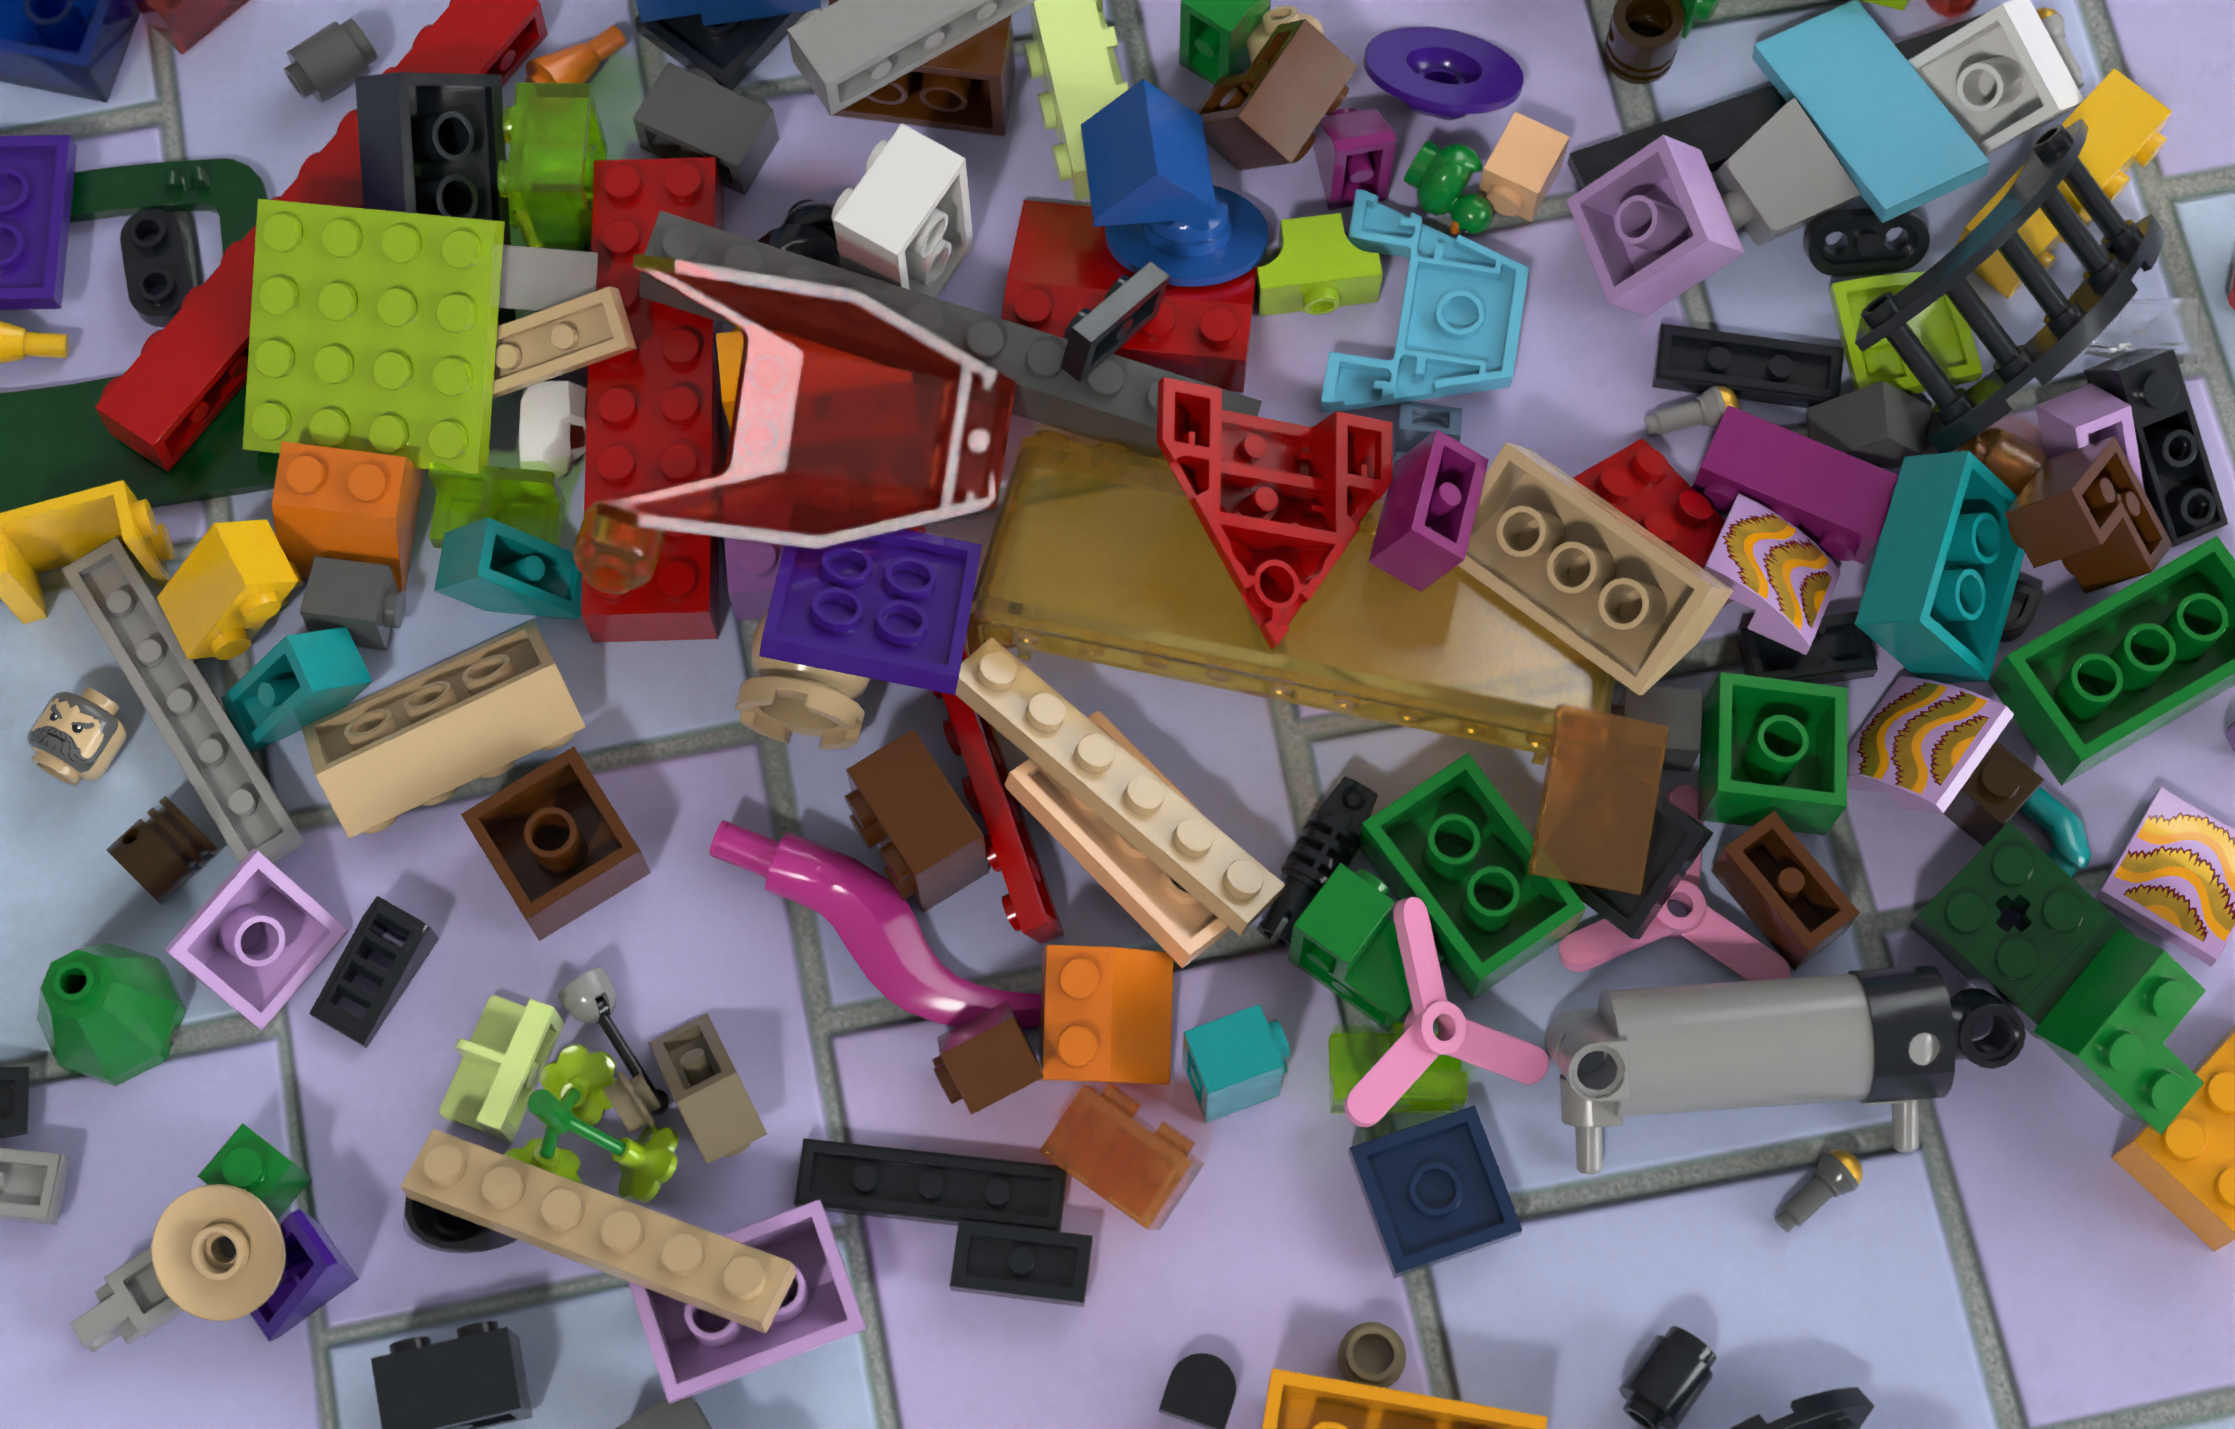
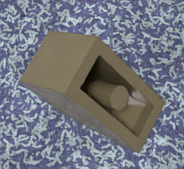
M708 1013L648 1042L674 1101L706 1164L721 1157L737 1155L747 1149L753 1141L767 1135Z

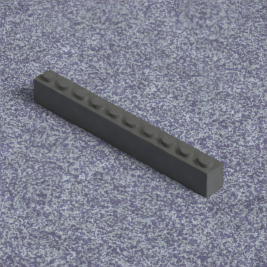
M659 211L640 265V297L735 327L745 324H759L766 328L779 326L910 368L913 383L1163 462L1167 461L1157 444L1158 381L1166 377L1216 387L1115 354L1108 357L1081 382H1078L1060 368L1068 342L1064 338L663 211ZM1222 389V410L1258 417L1262 401Z

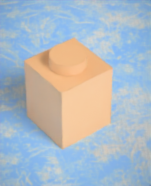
M1514 112L1483 168L1478 194L1485 197L1496 212L1510 217L1519 216L1532 222L1563 165L1570 136L1518 112Z

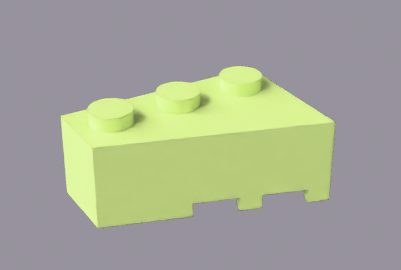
M1037 0L1030 4L1033 42L1023 44L1028 72L1031 79L1041 77L1045 93L1038 94L1037 98L1042 123L1045 130L1055 128L1059 144L1052 146L1057 177L1060 182L1070 181L1075 201L1089 199L1081 139V124L1129 89L1127 82L1123 83L1114 52V47H1118L1114 26L1107 27L1103 13V0Z

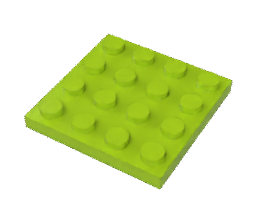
M258 199L243 450L280 453L281 441L403 456L414 462V468L476 475L487 474L505 222Z

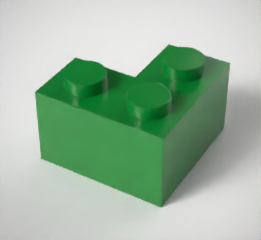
M1340 863L1295 922L1288 961L1394 1036L1404 1023L1409 1011L1413 1008L1395 924L1391 921L1395 901L1388 897L1389 889L1376 876L1363 869H1357L1354 873ZM1437 953L1441 968L1444 961V957Z
M2121 929L2116 931L2033 1031L2036 1036L2116 1110L2159 1134L2166 1130L2204 1084L2163 1042L2206 990L2165 950Z

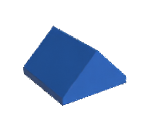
M1142 79L1081 124V139L1093 227L1217 217V207L1201 115Z

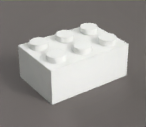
M902 123L889 141L881 140L869 156L866 173L855 189L849 187L843 191L832 211L831 218L834 224L841 268L938 298L974 247L966 159Z

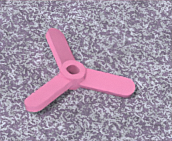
M1683 784L1667 792L1665 798L1703 824V821L1698 820L1699 791ZM1701 852L1640 940L1630 938L1608 920L1603 919L1568 934L1559 944L1561 964L1574 972L1587 971L1666 936L1669 938H1686L1747 981L1790 978L1791 975L1790 966L1784 957L1706 905L1705 897L1699 889ZM1671 901L1682 903L1687 908L1688 915L1685 917L1674 916L1668 910L1667 903Z
M1417 897L1400 899L1395 904L1393 920L1413 1008L1405 1019L1404 1034L1345 1098V1114L1353 1124L1359 1127H1371L1379 1122L1439 1055H1449L1524 1084H1534L1540 1081L1547 1073L1549 1067L1547 1053L1536 1044L1467 1019L1459 1007L1448 1002L1428 910L1423 901ZM1434 1020L1436 1021V1023H1437V1025H1438V1035H1437V1037L1435 1036V1034H1434V1032H1433V1023H1434Z

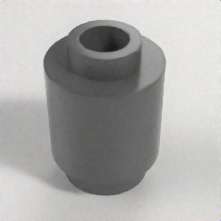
M350 18L341 25L336 21L332 22L287 51L286 53L291 64L284 68V72L303 99L313 95L322 103L355 82V77H362L369 73L368 65L376 61L378 56L367 36L357 23Z

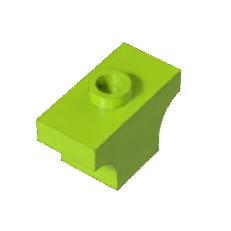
M1341 213L1280 220L1279 255L1271 263L1257 267L1255 298L1258 316L1305 311L1311 315H1323L1333 312L1341 306L1379 301L1383 275L1379 253L1362 251L1350 243L1344 232Z

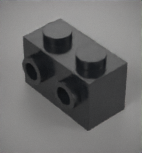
M484 1321L460 1327L457 1329L458 1338L431 1344L430 1337H414L390 1344V1354L371 1358L382 1429H485L532 1418L519 1337L508 1327L499 1329L498 1322Z

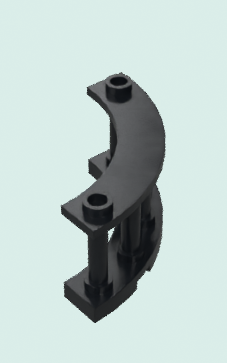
M2082 118L2066 129L2063 124H2058L2042 133L2032 143L2031 148L2033 150L2028 153L2026 163L2012 187L1971 233L1896 295L1888 292L1877 297L1861 312L1862 318H1860L1855 344L1861 352L1886 338L1936 405L1931 416L1928 439L1939 453H1948L1955 450L2012 411L2006 399L2033 378H2036L2040 385L2044 386L2071 363L2118 316L2138 291L2132 282V278L2141 267L2144 272L2152 269L2159 256L2165 232L2153 215L2149 214L2136 223L2133 220L2125 221L2078 156L2086 141L2089 129ZM2062 180L2104 235L2101 239V245H2099L2057 188ZM2039 208L2086 270L2083 274L2084 280L2069 299L2065 297L2017 232ZM1997 250L2046 314L2043 319L2045 326L2025 345L2017 346L1966 279L1971 272ZM1944 294H1946L1996 361L1993 365L1994 370L1968 390L1964 388L1956 389L1907 324L1909 320L1917 316Z

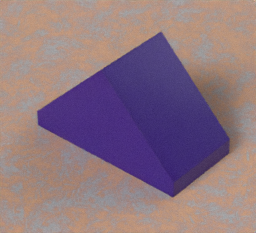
M302 1209L290 1212L280 1225L285 1242L286 1256L284 1271L278 1287L262 1306L250 1313L269 1342L281 1337L359 1280L325 1229Z

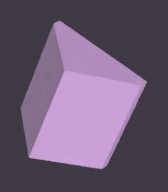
M253 848L164 950L192 977L262 1031L349 930L264 855Z

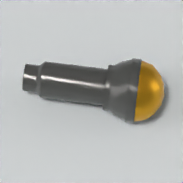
M1834 1149L1824 1153L1820 1157L1816 1171L1813 1172L1814 1177L1781 1206V1212L1774 1217L1777 1224L1788 1233L1795 1226H1801L1830 1198H1836L1839 1195L1856 1190L1862 1181L1863 1170L1855 1155L1841 1149Z

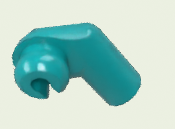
M2040 786L2022 806L2020 811L2051 836L2055 847L2047 856L2074 878L2080 868L2086 869L2092 857L2084 824L2076 814Z

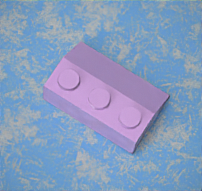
M820 1199L723 1235L726 1238L793 1263L797 1273L767 1334L628 1282L669 1404L866 1330L849 1275Z

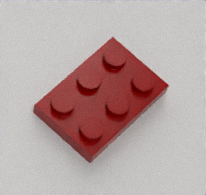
M1644 438L1637 440L1573 477L1577 482L1704 569L1725 520L1712 508L1710 502L1703 495L1696 492L1669 465L1667 459ZM1728 598L1723 607L1733 602L1734 600Z

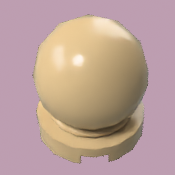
M768 608L753 634L751 666L757 677H752L740 685L735 710H741L739 721L758 734L789 744L791 732L821 737L819 749L823 750L846 749L856 745L865 712L854 700L865 692L871 678L759 657Z

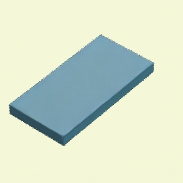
M1858 0L1850 1L1754 44L1752 59L1786 102L1793 98L1797 100L1860 191L1862 198L1882 223L1988 174L1990 160Z

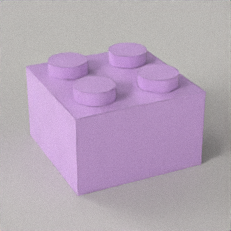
M1662 135L1566 200L1608 304L1644 316H1648L1745 254L1702 151L1666 135Z

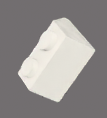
M2012 0L2002 3L1908 60L1910 65L1986 156L2037 130L2084 101L2031 0Z

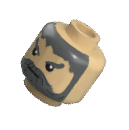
M88 687L84 689L80 696L65 691L56 693L52 696L28 733V743L32 750L35 751L31 761L45 772L72 786H77L81 779L85 781L100 779L127 737L125 727L114 716L120 707L105 695Z

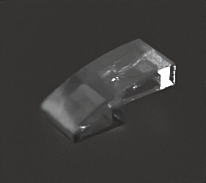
M2077 289L2070 290V297ZM2133 296L2118 316L2081 353L2113 359L2138 348L2174 349L2179 364H2198L2199 298L2135 299V296Z

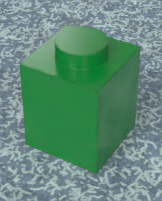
M243 1123L197 1176L207 1185L225 1184L248 1191L259 1198L270 1209L277 1221L312 1179L291 1160Z

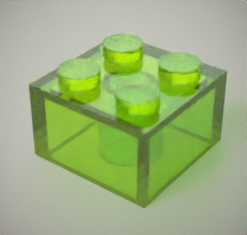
M516 83L514 107H505L503 116L504 138L506 144H510L509 160H501L498 168L499 193L502 198H509L511 227L520 229L526 247L576 251L577 247L583 246L588 248V252H591L592 213L588 202L592 203L593 165L594 160H607L608 145L591 86L584 83Z

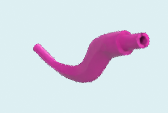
M722 820L710 846V856L765 877L766 891L797 902L821 914L834 927L867 979L887 999L904 1011L938 1024L958 1027L1008 1001L1021 1028L1040 1025L1041 993H1018L977 985L955 975L940 963L927 944L907 900L903 901L888 879L860 861L788 831L781 841H777L725 820Z

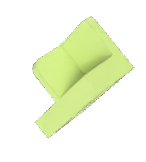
M496 995L491 996L486 1003L470 1041L459 1038L455 1045V1050L462 1059L439 1109L443 1118L512 1144L528 1109L529 1096L536 1090L540 1081V1073L545 1065H547L565 1024L556 1009L531 998L527 1006H523Z

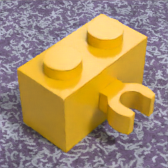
M267 519L213 523L156 598L187 660L216 657L218 660H228L243 654L249 649L252 643L251 640L266 621L277 614L281 607L288 604L287 595L291 590L301 587L304 581L294 562L288 561Z

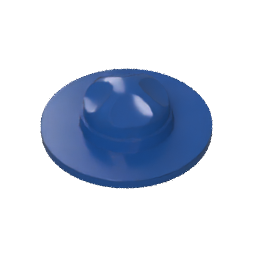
M1213 185L1217 207L1216 218L1105 226V241L1112 256L1121 265L1135 274L1151 261L1170 275L1168 285L1208 286L1233 280L1253 269L1265 255L1268 245V226L1262 213L1249 200L1231 190Z

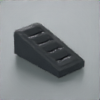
M376 896L356 927L309 1014L367 1048L439 938L426 923L383 898ZM388 928L407 938L402 948L382 938ZM372 951L394 962L389 972L367 961ZM357 973L380 986L375 997L351 983ZM342 996L367 1009L362 1021L336 1006Z

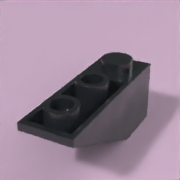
M2138 348L2085 369L2084 372L2088 384L2092 383L2131 405L2144 491L2172 542L2171 547L2228 525L2175 350Z

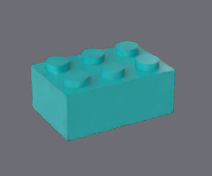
M1970 451L1904 457L1855 621V625L1917 678L1941 683L1989 681L2025 554L2024 549L2019 548L2013 541L2009 532L2008 520L2004 514L2018 496Z

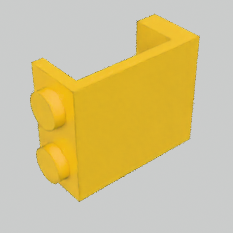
M124 480L0 513V598L23 624L48 618L39 573L67 566L115 537L119 539L125 549L132 551L158 587L166 586L170 581L166 561L175 559L169 532L164 523L156 525L148 500L138 501Z

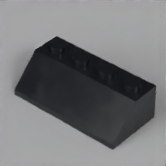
M394 72L355 77L363 208L505 222L503 245H511L501 74ZM499 308L498 322L516 320L515 309Z

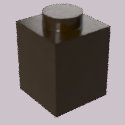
M1995 741L1943 814L1984 847L2020 810L2044 779L1999 742Z

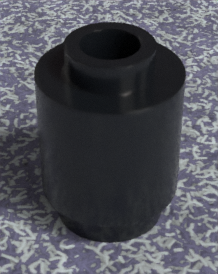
M1671 1326L1665 1336H1655L1620 1386L1619 1391L1627 1401L1623 1410L1632 1420L1645 1429H1660L1661 1426L1667 1429H1677L1712 1379L1713 1374L1710 1368L1717 1359L1716 1355L1704 1342L1690 1332L1676 1326Z

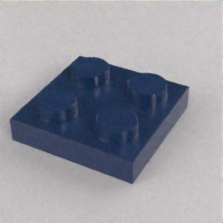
M1475 1105L1349 1148L1348 1154L1394 1278L1520 1236L1523 1231Z

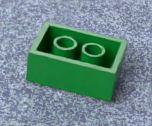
M1466 753L1362 823L1359 835L1361 846L1359 849L1398 901L1409 897H1417L1423 901L1428 910L1434 941L1438 946L1437 953L1444 957V964L1471 1000H1474L1565 936L1575 931L1587 908L1469 753Z

